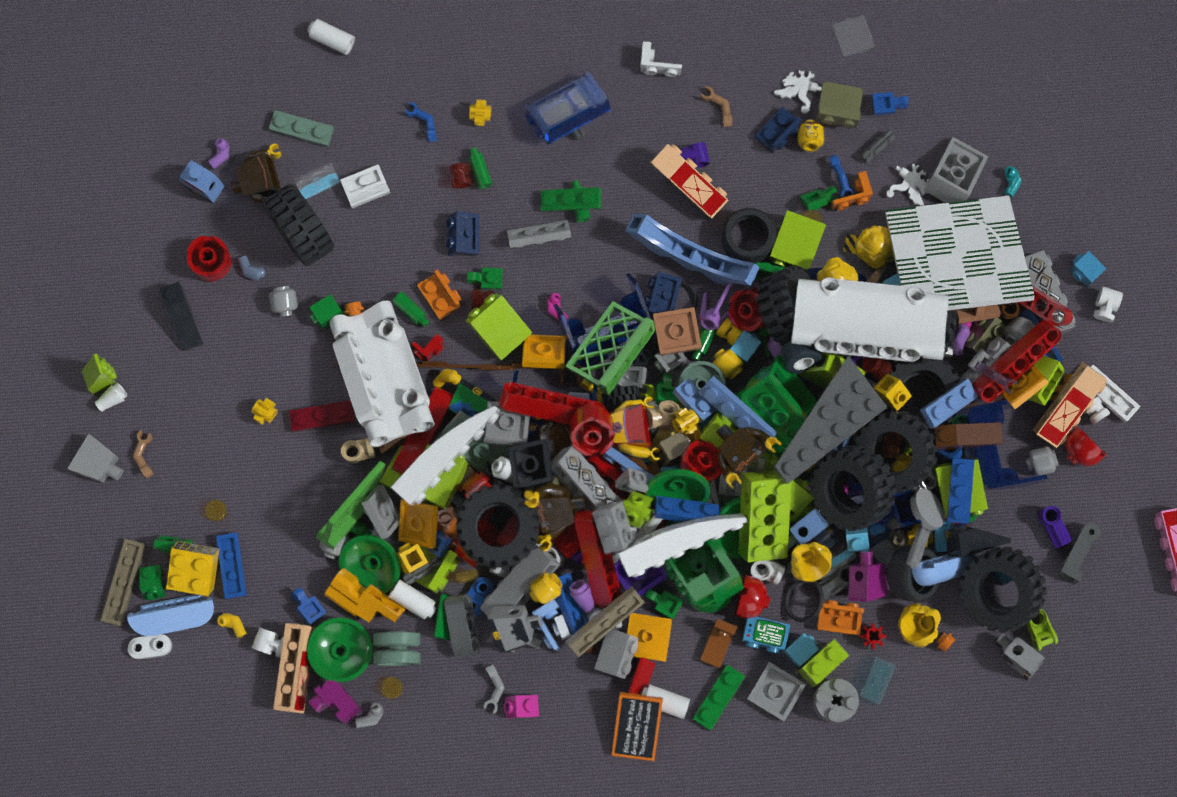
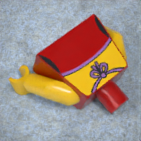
M648 396L644 401H624L615 409L614 413L610 414L613 418L614 427L613 444L620 451L631 456L648 457L651 462L658 461L660 458L654 457L653 452L659 453L661 450L657 447L651 450L648 449L651 447L646 409H654V405H647V403L653 400L652 397Z

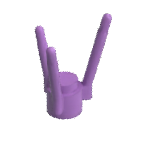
M733 283L727 284L715 308H710L707 311L708 293H704L698 320L701 321L700 323L705 329L718 330L720 325L729 317L727 312L720 318L719 309Z

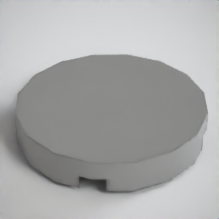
M919 489L914 492L910 499L914 517L917 520L920 519L923 522L921 525L928 530H936L944 524L945 516L938 498L927 489Z

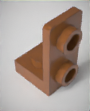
M717 619L701 656V661L720 668L737 626Z

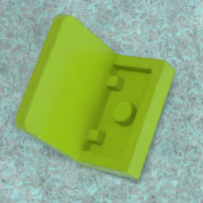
M419 546L428 563L431 562V559L437 557L425 547ZM451 550L447 551L445 557L440 558L442 564L438 570H432V573L419 580L416 579L415 582L436 594L439 590L443 591L448 582V579H446L450 571L454 572L459 564L457 560L458 555Z

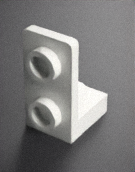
M643 41L641 72L648 75L661 73L668 77L681 75L682 65L653 62L655 50L651 49V42Z

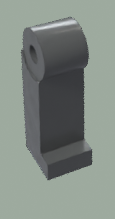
M1088 523L1081 527L1057 575L1074 584L1081 581L1084 574L1078 570L1092 543L1101 535V530L1097 524Z

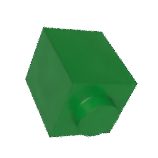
M331 294L310 306L312 314L309 316L314 324H320L322 329L330 325L329 321L332 317L343 315L342 310Z

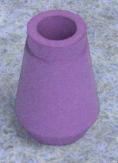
M584 580L572 583L569 587L570 595L585 613L591 612L595 605L589 584Z

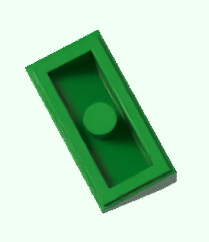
M442 594L440 595L434 636L437 639L451 640L445 611V599L449 596Z

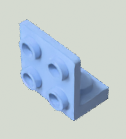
M555 599L532 614L541 616L542 627L537 628V630H543L546 636L543 637V640L548 648L559 650V644L543 620L544 618L550 620L559 614L557 610L560 609V606Z

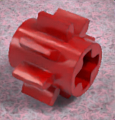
M871 623L870 629L865 626L862 628L865 633L860 635L859 638L865 641L863 647L871 645V650H875V644H878L880 647L883 646L881 639L886 638L887 635H882V626L875 628V624ZM875 632L877 634L875 636L876 640L870 641L869 633Z

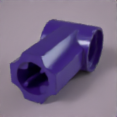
M694 143L688 146V148L680 149L682 151L680 155L685 160L691 159L697 165L696 168L705 167L710 164L706 143Z
M1048 506L1038 512V521L1044 526L1054 549L1072 541L1061 519V511L1057 507ZM1047 511L1053 513L1054 517L1051 522L1045 517Z

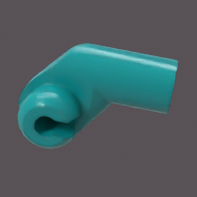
M1008 166L1004 172L1009 185L1004 194L1013 198L1021 184V178L1016 168Z

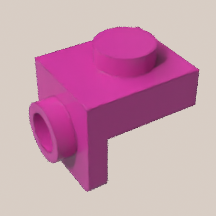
M538 695L505 697L504 711L506 718L539 717Z

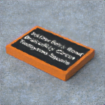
M620 692L612 756L649 761L655 760L663 703L662 697Z

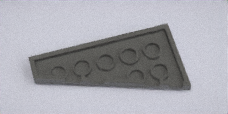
M849 356L845 358L843 364L835 373L801 427L797 430L796 435L773 468L785 484L790 483L887 408Z

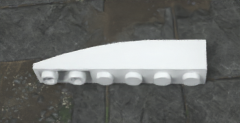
M493 406L446 433L422 453L391 488L410 505L415 503L419 505L427 496L424 493L430 487L433 489L441 481L439 478L444 471L448 473L456 464L454 460L459 455L462 457L470 449L468 445L473 439L477 441L484 434V427L488 423L492 425L498 419L499 415L497 413L500 410Z
M742 514L697 518L654 531L635 540L626 549L616 552L629 577L632 575L637 577L645 573V569L651 566L656 568L665 563L664 560L670 557L675 559L682 556L684 551L689 548L697 549L703 546V542L706 540H716L724 535L723 532L730 529L735 531L741 528L747 520Z

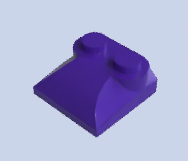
M620 558L616 564L614 563L622 589L626 591L632 586L640 597L668 577L661 566L656 568L651 566L645 569V573L637 577L632 575L629 577Z

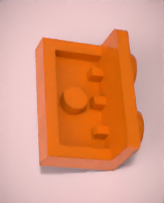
M825 600L818 614L817 630L859 636L864 608H859V604L846 603V606L838 605V601Z

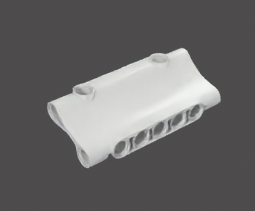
M825 278L822 281L798 279L791 344L811 346V343H813L815 348L821 352L909 362L918 360L920 355L926 359L943 360L949 296L926 293L919 287Z
M381 301L360 315L351 317L336 315L332 317L329 324L336 340L333 343V349L356 417L365 428L370 445L373 447L382 446L401 436L425 432L433 428L434 421L428 407L430 401L405 330L398 323L392 303L390 301Z

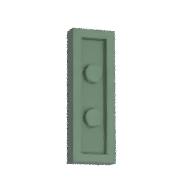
M275 110L269 131L329 147L334 126Z

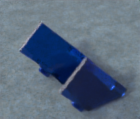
M627 273L626 277L632 293L625 295L621 299L620 305L644 319L646 317L651 319L638 282L630 273ZM556 303L553 307L574 354L595 325L584 329L579 319L570 318L566 320L564 313ZM622 313L610 318V320L623 318ZM635 320L626 322L627 329H636L640 323ZM624 323L612 325L613 334L625 331ZM609 326L600 328L598 331L599 337L611 334ZM655 332L653 333V335L650 337V339H649L648 341H650V340L654 337ZM627 336L614 338L616 347L625 345L628 341ZM612 339L600 342L601 350L614 347ZM598 343L589 344L586 348L587 353L599 351ZM615 352L604 354L603 359L606 360L615 356ZM600 355L588 358L589 365L592 366L601 362ZM586 359L577 360L581 366L587 367Z
M1029 399L1026 400V401H1025L1023 404H1021L1019 407H1022L1023 405H1025V404L1029 401ZM1007 400L974 406L967 414L968 424H1003L1005 419L1003 410L1013 407ZM997 445L974 447L983 486L987 489H1013L1040 484L1047 479V475L1019 479L1013 469H1002Z

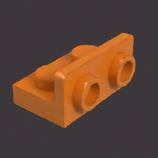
M437 269L432 276L417 284V287L440 321L460 308L459 301L461 298L455 289L451 290L448 286L450 281L444 272L440 274Z

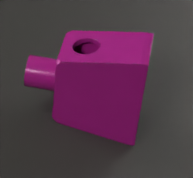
M860 551V563L850 566L849 601L869 602L888 596L884 564L882 562H873V551Z

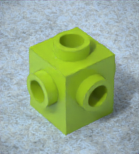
M632 491L627 500L622 501L630 526L641 528L645 521H649L652 514L651 504L653 498Z

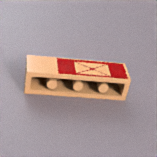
M666 144L650 163L712 219L729 201L725 197L727 193L719 186L715 188L710 183L712 179L706 173L700 174L695 169L697 165L691 159L685 160L680 155L682 151L677 146Z
M1082 362L1032 430L1057 448L1059 445H1062L1066 441L1072 427L1075 428L1079 424L1080 416L1083 412L1091 408L1095 396L1105 389L1107 379Z
M285 624L274 710L304 713L310 671L307 646L315 627Z

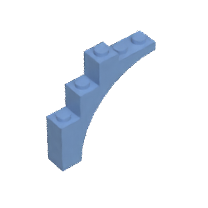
M634 213L625 232L656 255L670 257L687 270L699 271L716 284L727 285L728 283L751 286L760 268L755 263L730 258L693 243L659 224L646 214Z

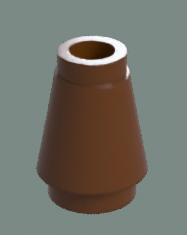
M1018 302L1000 304V313L1003 317L1014 319L1020 314L1021 307ZM1010 308L1012 310V314L1006 313L1005 309Z

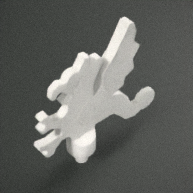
M799 70L800 78H797V76L793 77L794 72H791L786 79L782 80L784 82L783 86L787 88L774 91V94L782 99H790L798 94L800 101L806 105L802 107L801 112L806 114L810 107V101L806 97L807 91H822V87H819L817 83L809 81V79L814 78V74H811L810 71L808 77H804V71L801 72Z
M915 164L912 165V172L904 167L901 169L897 166L895 169L899 172L898 175L905 180L902 184L892 185L886 193L889 198L894 196L893 190L905 191L908 189L907 194L909 199L913 201V204L925 206L920 193L921 195L927 193L924 191L927 182H924V179H920V175L925 176L926 172L924 173L921 170L920 173H916L919 165L915 166Z

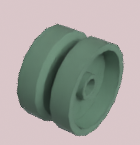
M697 361L688 365L683 370L677 387L688 378L697 387L701 382L706 385L713 376L725 386V378L722 371L716 365L708 361Z
M389 631L373 634V645L377 648H387V650L373 653V665L409 666L421 664V653L415 650H407V648H415L421 645L420 633Z

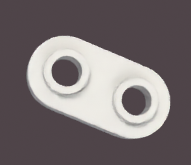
M163 634L137 637L132 639L128 645L129 654L136 659L165 656L172 649L171 639ZM159 641L163 642L161 649H158L156 646ZM138 644L142 645V650L140 652H136L135 647Z

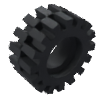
M635 385L615 388L609 396L605 393L601 394L603 405L608 412L612 409H617L624 401L641 400L639 388Z

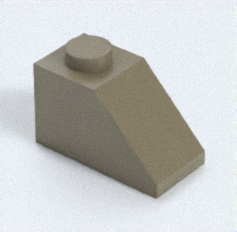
M677 432L657 445V448L661 451L659 453L653 452V456L660 458L656 461L660 469L661 467L672 466L681 460L684 450L691 444L686 435Z

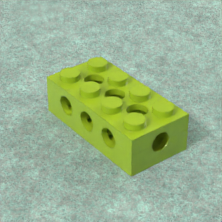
M776 470L742 473L740 514L746 517L747 522L743 523V526L739 528L738 553L747 562L787 558L791 482L785 484Z

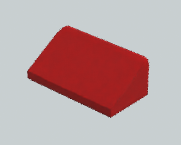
M644 657L639 659L628 693L642 695L644 687H648L655 667L654 662Z

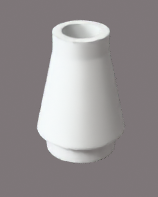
M119 383L111 384L101 397L95 401V404L103 412L125 401L124 398L128 395Z

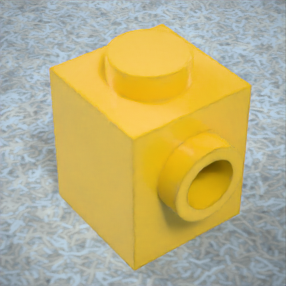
M888 373L873 388L885 405L896 411L911 397V394L901 380Z
M407 543L398 548L399 552L397 555L404 574L411 573L428 563L418 544L410 545V543Z

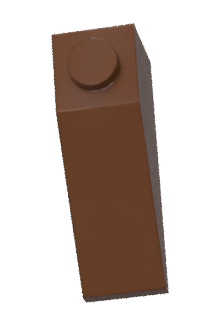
M1002 423L953 424L934 428L936 448L939 451L1004 444Z

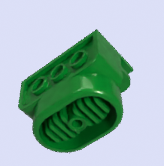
M780 354L776 356L773 364L760 369L758 374L748 381L746 387L735 394L777 432L774 437L781 445L778 443L772 445V449L776 451L775 453L769 449L765 451L770 455L775 454L777 457L790 444L797 430L801 427L817 402V398L798 375L786 370Z
M675 521V522H673L672 524H670V525H668V526H671V525H674V524H677V523H681V522H680V521ZM709 539L704 541V545L697 549L689 548L685 550L684 554L678 558L673 559L670 557L664 560L665 571L671 581H675L680 595L685 597L694 609L704 613L722 610L731 602L734 594L744 589L740 574L717 540Z

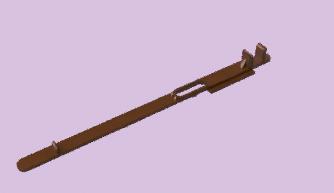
M447 361L416 362L417 367L478 368L479 370H515V368L556 369L560 376V384L564 382V369L522 367V362L513 361L512 364H448ZM338 362L333 363V366H339ZM573 365L578 369L587 367V365ZM577 375V384L581 385V377Z

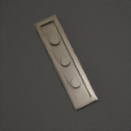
M124 539L100 619L101 622L122 627L146 544Z
M631 586L565 642L579 657L645 602Z

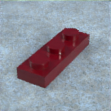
M351 400L289 411L293 433L355 422Z

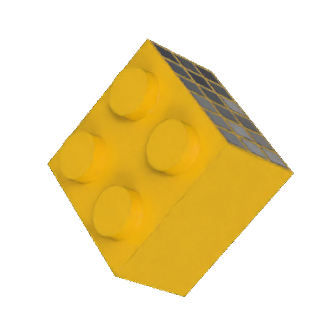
M177 541L171 548L166 589L209 596L215 586L219 548Z

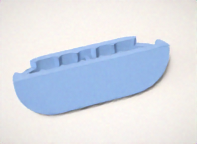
M946 554L921 561L918 567L912 569V574L915 581L922 586L941 583L963 576V570L974 559V556L958 558Z
M194 594L140 606L141 610L135 614L129 613L127 619L135 632L144 636H155L204 625L213 615L214 604L212 597L202 598V595Z

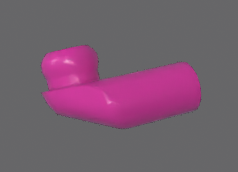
M552 293L547 299V311L552 317L563 324L569 316L560 310L561 296L558 293Z

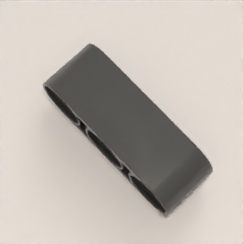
M462 594L446 597L445 611L454 655L457 658L478 655L481 647L470 595Z

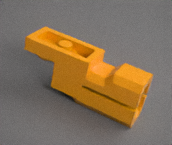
M344 568L337 573L324 596L351 615L359 616L368 623L372 621L378 612L384 618L395 623L406 609L389 599L385 593L372 584L367 589L359 584L358 578Z

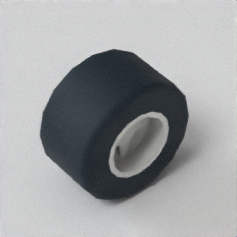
M791 339L780 350L786 370L794 374L805 373L810 368L818 366L822 360L820 351L815 348L813 343H811V346L791 344Z

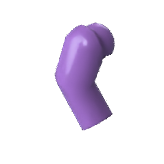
M223 138L216 140V155L208 161L213 169L217 168L229 157L230 146Z
M959 324L956 327L953 340V354L956 356L963 354L964 344L970 335V329L965 324Z

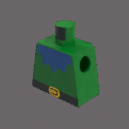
M462 378L448 410L454 416L459 411H462L469 417H473L487 410L488 401L496 402V399Z

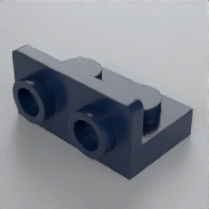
M782 107L755 135V138L770 152L774 153L777 149L781 151L788 143L786 139L790 135L795 136L797 134L802 119L800 117L796 119Z
M456 211L449 215L446 221V228L448 229V238L446 240L448 256L455 254L478 255L479 214Z
M659 271L654 277L651 276L648 283L650 293L649 296L645 297L643 308H646L644 314L649 315L650 313L673 311L682 278Z

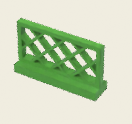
M612 301L566 364V369L599 387L603 393L609 396L655 332L654 321L647 317L644 319ZM616 309L622 313L623 318L611 321L610 315ZM635 320L640 323L636 329H627L626 322ZM624 323L625 331L613 334L612 325ZM609 326L611 334L599 337L598 331L600 328ZM627 336L628 341L626 344L616 347L614 338ZM612 339L614 347L601 350L600 342ZM598 343L599 351L587 353L586 348L589 344ZM615 352L616 358L612 362L604 363L603 355ZM600 355L602 364L590 366L588 358ZM586 359L587 367L578 369L573 366L577 360ZM603 369L604 374L598 381L592 377L591 371Z
M380 461L317 533L316 538L332 550L365 514L362 502L376 486L380 485L385 468L383 462Z

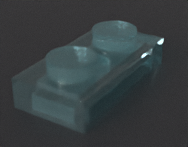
M875 657L859 697L880 705L896 665Z

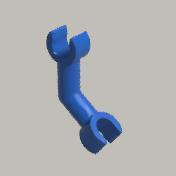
M409 102V106L415 110L413 112L404 110L406 116L410 118L416 116L426 122L429 142L437 141L433 116L418 109L415 103Z
M837 154L830 156L831 162L829 165L832 170L834 169L841 187L839 196L844 198L845 191H849L850 195H854V191L848 185L846 174L841 167Z

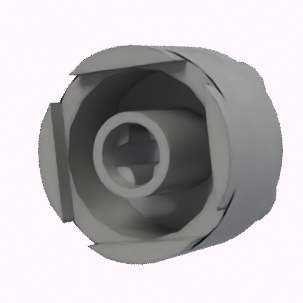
M831 679L822 683L816 689L813 697V707L816 714L822 720L830 723H840L850 719L859 706L856 689L852 684L843 679ZM832 696L840 698L839 706L837 704L832 705Z

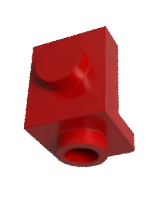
M436 334L424 348L414 341L411 344L414 349L412 353L420 360L424 358L426 361H429L434 355L438 356L443 351L444 339Z

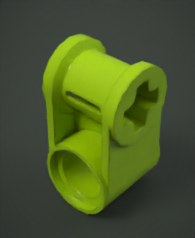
M1040 609L1038 614L1040 617L1038 624H1034L1032 620L1026 624L1031 641L1037 651H1041L1042 647L1049 644L1058 643V637L1050 624L1047 614L1042 609Z

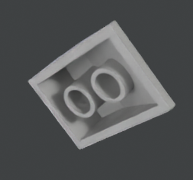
M952 137L929 178L924 191L945 203L966 201L977 182L988 156Z

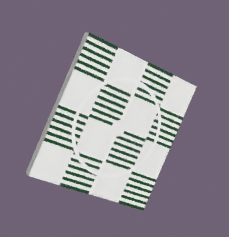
M1009 196L885 210L900 286L919 287L926 293L948 295V310L1034 300V292Z

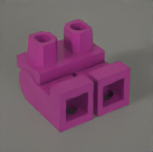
M333 680L325 682L323 687L318 686L315 689L317 695L308 701L315 711L322 713L328 707L331 709L337 707L340 711L335 715L345 724L362 711L345 688Z

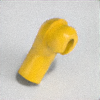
M444 369L433 380V384L439 388L446 382H452V384L457 385L462 378L461 375L457 374V371Z
M223 613L217 618V623L222 627L232 628L237 638L247 635L238 616Z

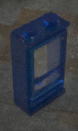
M588 70L584 72V75L530 105L526 104L527 114H525V118L529 125L533 124L535 126L534 131L539 140L543 139L549 145L611 110L608 97Z

